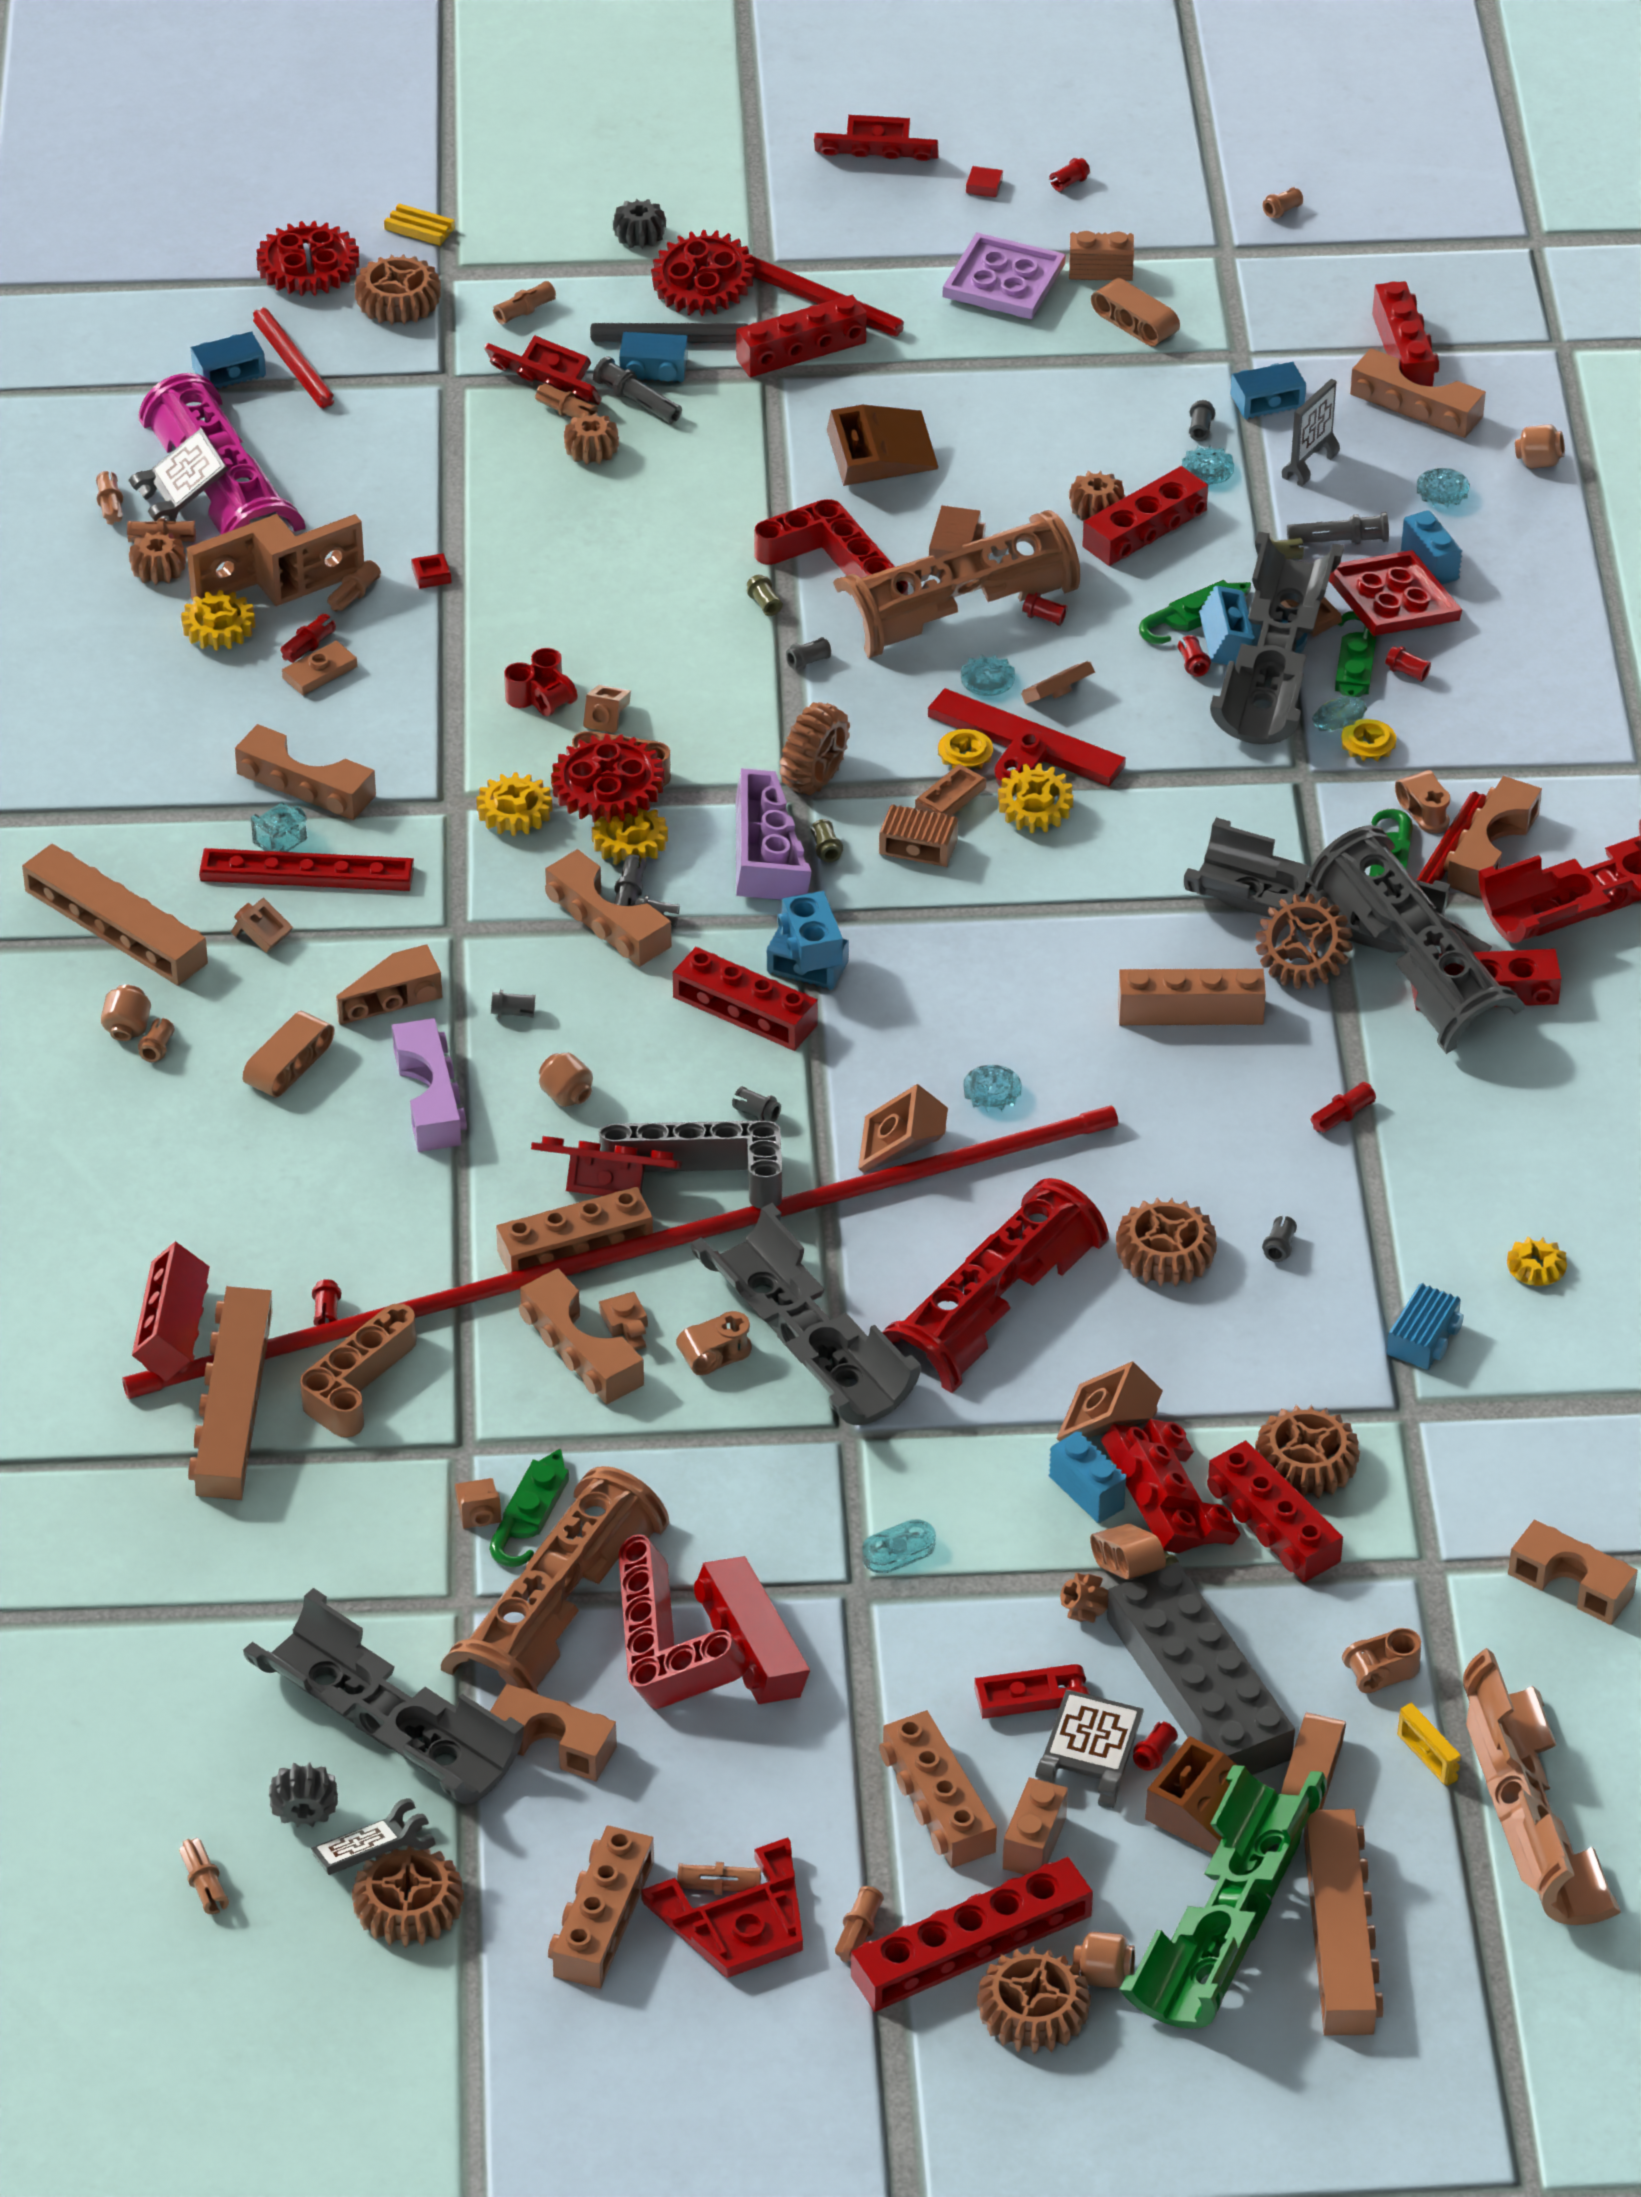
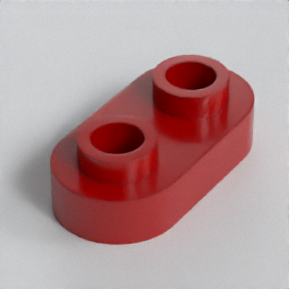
M1030 729L1016 735L995 765L996 782L1001 788L1002 779H1010L1011 771L1007 770L1008 768L1015 767L1016 771L1022 773L1023 765L1025 764L1029 766L1030 770H1035L1038 763H1043L1048 755L1047 739L1043 733Z

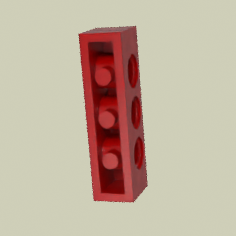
M1179 466L1084 520L1082 547L1108 566H1111L1207 511L1208 484L1183 466Z
M1555 949L1473 952L1500 986L1511 988L1525 1006L1559 1004L1562 978ZM1457 963L1449 964L1444 968V971L1449 975H1458L1464 970V967ZM1411 984L1415 1004L1418 991Z

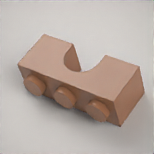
M1535 1519L1511 1548L1508 1575L1540 1591H1543L1547 1584L1556 1578L1567 1577L1578 1581L1580 1587L1577 1609L1609 1625L1613 1624L1633 1598L1638 1573L1637 1569L1629 1566L1626 1562L1617 1560L1596 1550L1591 1545L1582 1543L1560 1532L1558 1529L1547 1526Z
M506 1684L490 1710L491 1713L504 1721L512 1717L524 1725V1734L517 1753L518 1755L524 1756L529 1746L539 1739H556L560 1741V1769L596 1782L617 1748L616 1721L610 1720L601 1714H593L578 1709L567 1702L555 1701L538 1695L526 1688L521 1689Z

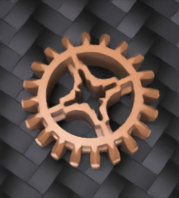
M391 254L390 258L387 259L379 257L378 262H368V266L361 268L360 274L356 276L355 299L357 300V305H359L362 313H367L369 319L377 318L379 323L389 321L391 325L395 322H402L405 325L406 321L417 322L418 317L427 318L429 312L435 311L441 297V282L438 274L435 272V267L428 266L425 260L418 261L417 256L406 258L404 254L401 257H394Z
M813 702L809 707L803 709L802 715H798L794 726H791V732L786 737V744L782 749L783 757L780 760V775L782 776L783 783L792 788L793 791L810 796L816 791L820 792L822 787L828 784L835 772L839 771V765L844 760V752L848 748L846 744L850 737L848 732L850 722H848L847 714L837 709L834 705L822 702Z
M1310 893L1307 895L1305 902H1301L1299 895L1294 894L1293 904L1288 905L1285 899L1279 901L1282 908L1280 911L1269 907L1268 913L1272 920L1261 919L1260 925L1264 930L1256 933L1257 941L1261 942L1256 946V951L1258 955L1263 956L1260 959L1262 967H1270L1268 973L1271 978L1280 976V982L1284 986L1293 979L1294 987L1298 990L1302 987L1303 981H1307L1309 988L1314 989L1316 985L1315 979L1321 978L1324 984H1328V972L1339 976L1340 969L1336 963H1348V957L1344 952L1352 951V943L1347 941V939L1353 935L1351 929L1345 927L1348 924L1347 917L1339 915L1340 909L1336 904L1328 907V900L1324 897L1315 904V898ZM1313 918L1324 923L1320 924L1317 922L1312 925H1306L1299 919ZM1289 924L1291 928L1289 936L1281 941V946L1276 948L1280 932ZM1297 930L1310 942L1311 953L1307 950L1306 946H1303L1298 941L1300 938ZM1333 935L1329 950L1320 959L1318 956L1319 947L1327 942V937ZM1296 958H1303L1309 964L1294 965L1285 960L1289 959L1291 961Z
M1157 1197L1153 1204L1142 1201L1139 1208L1131 1207L1128 1215L1122 1216L1120 1226H1118V1231H1116V1252L1118 1258L1121 1259L1123 1269H1130L1133 1278L1143 1276L1145 1284L1152 1280L1158 1281L1160 1287L1164 1282H1171L1176 1287L1179 1280L1190 1284L1193 1276L1202 1277L1205 1269L1210 1268L1214 1253L1217 1250L1215 1226L1211 1225L1209 1215H1202L1200 1206L1189 1208L1187 1200L1181 1204L1175 1203L1173 1198L1169 1202H1161Z
M1312 1404L1308 1410H1301L1297 1405H1295L1292 1412L1281 1408L1278 1417L1269 1416L1266 1425H1261V1429L1258 1432V1441L1255 1442V1449L1303 1497L1307 1493H1313L1319 1499L1323 1491L1333 1495L1337 1487L1345 1488L1349 1478H1353L1356 1472L1360 1451L1358 1450L1359 1441L1357 1434L1353 1433L1351 1423H1343L1341 1414L1329 1416L1327 1408L1321 1412L1315 1411Z
M408 1846L406 1850H398L397 1848L389 1854L384 1853L375 1857L376 1861L366 1860L363 1870L357 1871L355 1884L353 1885L354 1888L352 1889L354 1913L357 1918H360L363 1930L371 1929V1934L375 1940L385 1936L389 1946L396 1940H401L405 1948L412 1940H417L423 1946L426 1940L425 1937L430 1936L438 1940L441 1930L451 1931L453 1920L459 1919L462 1902L464 1901V1890L461 1889L462 1878L459 1872H456L453 1861H445L441 1851L431 1854L429 1849L414 1850V1847Z
M1032 1947L1029 1954L1023 1955L1016 1948L1012 1959L1001 1954L998 1965L989 1964L986 1976H982V1980L979 1983L980 1993L977 1995V2006L980 2010L982 2024L987 2025L990 2036L999 2035L1002 2046L1014 2042L1017 2052L1023 2046H1029L1035 2055L1040 2046H1045L1052 2053L1055 2042L1067 2046L1068 2041H1070V2035L1079 2036L1082 2025L1086 2024L1088 2020V2007H1090L1091 1995L1089 1994L1086 1977L1080 1976L1078 1964L1068 1966V1960L1065 1955L1057 1959L1053 1958L1050 1949L1044 1955L1037 1954L1034 1947Z

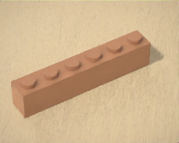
M51 843L22 865L24 886L27 893L175 985L179 986L208 964L206 937L199 931L189 928L178 921L173 915L167 914L152 905L147 899L132 893L121 883L106 877L97 868L88 866L77 859L71 852L64 851Z
M226 1286L224 1301H217L215 1323L220 1324L219 1332L212 1331L210 1354H214L213 1363L207 1362L204 1379L205 1385L209 1386L208 1394H201L199 1416L204 1417L203 1426L196 1425L194 1433V1448L199 1450L197 1457L190 1458L188 1479L195 1481L196 1496L242 1500L273 1314L272 1290Z
M1355 1809L1316 1810L1310 1815L1304 1827L1303 1838L1324 2036L1374 2035L1376 2018L1383 2017L1382 1992H1375L1374 1984L1379 1983L1378 1958H1371L1370 1950H1375L1376 1934L1375 1926L1367 1925L1366 1917L1372 1915V1897L1370 1891H1364L1363 1883H1368L1367 1858H1360L1359 1850H1364L1365 1847L1364 1827L1356 1826Z

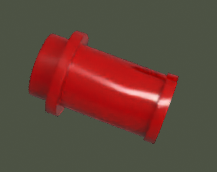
M1073 158L1069 161V165L1051 173L1049 180L1057 178V180L1051 182V185L1056 191L1061 192L1077 181H1085L1090 174V167L1083 158Z
M1038 592L1035 594L1028 593L1022 607V612L1027 613V617L1032 619L1036 616L1058 626H1061L1064 622L1068 610L1067 605H1061L1042 598Z
M1188 635L1183 637L1182 639L1187 647L1185 648L1183 642L1179 641L1178 650L1185 660V670L1188 674L1195 677L1205 675L1210 669L1211 660L1209 655L1203 652L1196 636Z
M1393 646L1385 660V664L1390 666V671L1395 672L1398 670L1421 682L1426 679L1431 669V662L1406 652V648L1403 646L1399 648Z
M320 1280L312 1289V1298L315 1300V1316L313 1320L315 1326L325 1324L326 1318H329V1322L338 1320L337 1304L341 1299L342 1291L333 1280Z
M1157 1722L1147 1738L1135 1745L1133 1749L1134 1763L1145 1771L1159 1768L1163 1763V1755L1178 1739L1176 1729L1167 1722Z

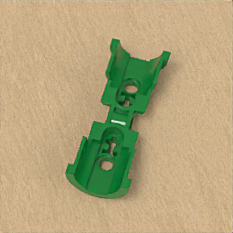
M1232 1765L1226 1777L1229 1787L1210 1823L1222 1839L1204 1875L1211 1880L1218 1881L1204 1908L1187 1907L1171 1940L1162 1930H1156L1135 1974L1126 1975L1119 1989L1131 2004L1148 2016L1179 2028L1198 2029L1212 2023L1250 1943L1255 1939L1269 1911L1272 1899L1300 1844L1302 1831L1310 1815L1317 1810L1326 1793L1327 1780L1323 1772L1310 1771L1299 1795L1277 1794L1275 1789L1261 1783L1249 1773L1245 1766ZM1281 1843L1276 1852H1266L1271 1846ZM1210 1974L1206 1983L1201 1984L1202 1979Z

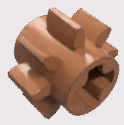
M1075 1573L1074 1579L1068 1580L1064 1584L1060 1599L1061 1605L1070 1609L1067 1615L1069 1619L1080 1622L1085 1620L1094 1623L1096 1616L1102 1615L1107 1610L1108 1590L1100 1587L1103 1580L1102 1577L1092 1574L1083 1575Z

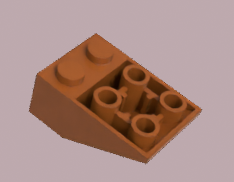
M865 404L831 410L827 433L843 486L938 469L939 466L921 410Z
M1189 1736L1148 1787L1145 1820L1214 1855L1222 1837L1213 1829L1210 1823L1229 1787L1226 1777L1232 1765L1237 1764L1225 1753Z

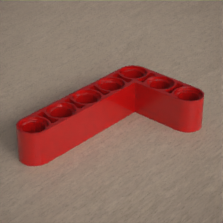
M832 499L819 500L757 523L754 529V556L762 564H777L822 547L846 576L855 574L862 578L895 567L838 501ZM897 582V590L901 594L908 595V582Z
M639 1534L628 1538L621 1545L618 1556L629 1683L651 1708L658 1709L741 1678L746 1673L750 1660L748 1655L726 1630H716L674 1645L667 1561L645 1535Z

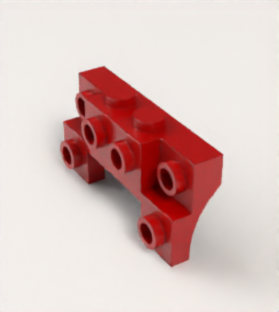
M1150 1419L1143 1429L1113 1424L1101 1441L1116 1468L1121 1469V1474H1126V1486L1152 1534L1156 1535L1160 1540L1164 1551L1180 1554L1191 1548L1206 1544H1234L1241 1534L1233 1521L1231 1512L1223 1505L1202 1502L1180 1461L1187 1462L1194 1453L1186 1438V1432L1180 1425L1174 1422Z

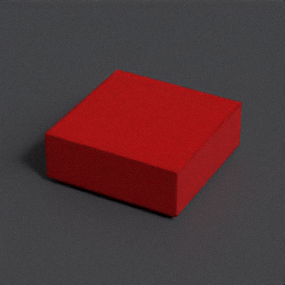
M972 166L966 183V193L997 197L1003 180V170Z
M444 553L411 559L412 570L419 589L452 583L451 572Z

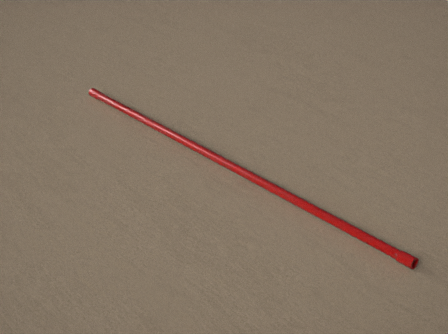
M1112 1105L1081 1113L1079 1116L786 1196L782 1198V1203L776 1206V1208L781 1212V1217L1073 1136L1091 1134L1118 1126V1116ZM754 1206L746 1207L398 1304L409 1306L414 1311L415 1318L519 1290L520 1287L557 1268L565 1276H570L686 1244L698 1238L704 1239L755 1225L760 1217L761 1208ZM386 1307L268 1339L265 1360L349 1337ZM214 1354L194 1359L185 1372L180 1373L178 1371L168 1381H165L149 1370L122 1377L127 1399L160 1391L164 1387L204 1377L207 1362L213 1363Z

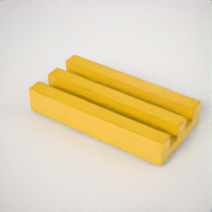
M399 203L396 206V211L392 210L390 213V218L387 217L384 220V230L441 246L455 229L454 219Z
M1412 1702L1400 1708L1397 1735L1444 1785L1449 1786L1458 1781L1459 1775L1456 1772L1460 1768V1765L1457 1763L1461 1760L1460 1753Z

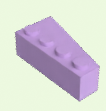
M743 768L740 771L736 794V896L782 900V898L808 894L812 871L809 863H806L803 857L804 849L794 832L795 824L792 816L788 815L786 809L787 802L776 771Z

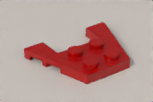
M788 1837L754 1849V1859L757 1865L761 1867V1872L767 1883L706 1905L692 1908L676 1878H672L641 1889V1900L646 1907L726 1978L803 1951V1937L796 1894L791 1841Z

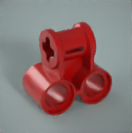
M553 648L536 650L531 656V665L517 662L507 666L504 671L505 699L508 705L512 707L526 708L533 705L542 715L548 717L559 706L565 703L572 704L578 698L575 685L568 676L562 674L561 654Z

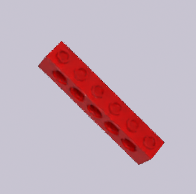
M1068 1856L1056 1862L1045 1863L1036 1871L1020 1878H1011L997 1888L983 1894H975L965 1902L947 1910H938L930 1917L912 1925L902 1926L894 1931V1933L876 1941L863 1943L857 1949L851 1951V1978L874 2012H877L999 1958L1001 1954H1008L1016 1950V1948L1019 1949L1091 1917L1093 1891Z

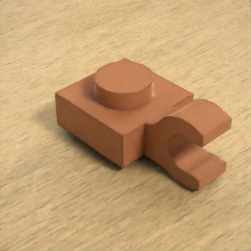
M635 1292L599 1301V1312L612 1337L623 1334L626 1341L635 1351L646 1348L642 1334H646L645 1327H648V1319Z

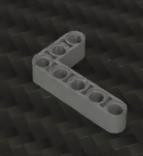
M774 1122L609 1124L602 1127L599 1131L600 1151L614 1152L615 1145L637 1148L636 1155L651 1157L652 1150L674 1153L673 1160L682 1161L681 1169L645 1165L644 1172L748 1170L749 1202L751 1205L762 1208L771 1203L775 1207L782 1203L781 1135L779 1125Z

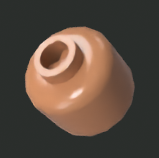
M1552 424L1524 428L1521 433V439L1515 440L1517 459L1522 458L1524 464L1529 469L1557 465L1559 459L1565 455L1562 431H1557Z
M120 985L117 989L107 993L105 997L101 1024L110 1033L111 1037L116 1040L128 1041L131 1037H139L146 1031L151 1002L140 988L132 985Z
M569 1052L556 1053L549 1056L539 1069V1085L541 1089L560 1106L568 1107L574 1104H582L592 1092L593 1074L591 1070Z
M1090 1932L1084 1938L1082 1945H1075L1073 1965L1078 1964L1080 1974L1086 1977L1088 1986L1120 1988L1126 1975H1134L1135 1946L1129 1945L1127 1938L1122 1934Z

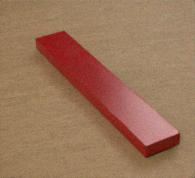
M946 688L941 691L928 707V717L958 729L979 731L985 734L992 742L1008 747L1016 735L1022 731L1030 729L1040 731L1045 735L1048 745V755L1044 762L1106 786L1112 784L1126 765V757Z
M204 848L199 877L200 881L410 891L414 872V858Z

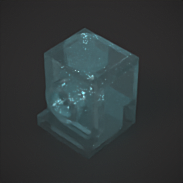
M281 802L261 816L254 814L251 816L253 843L264 851H290L307 839V817L305 812L297 805L289 807Z

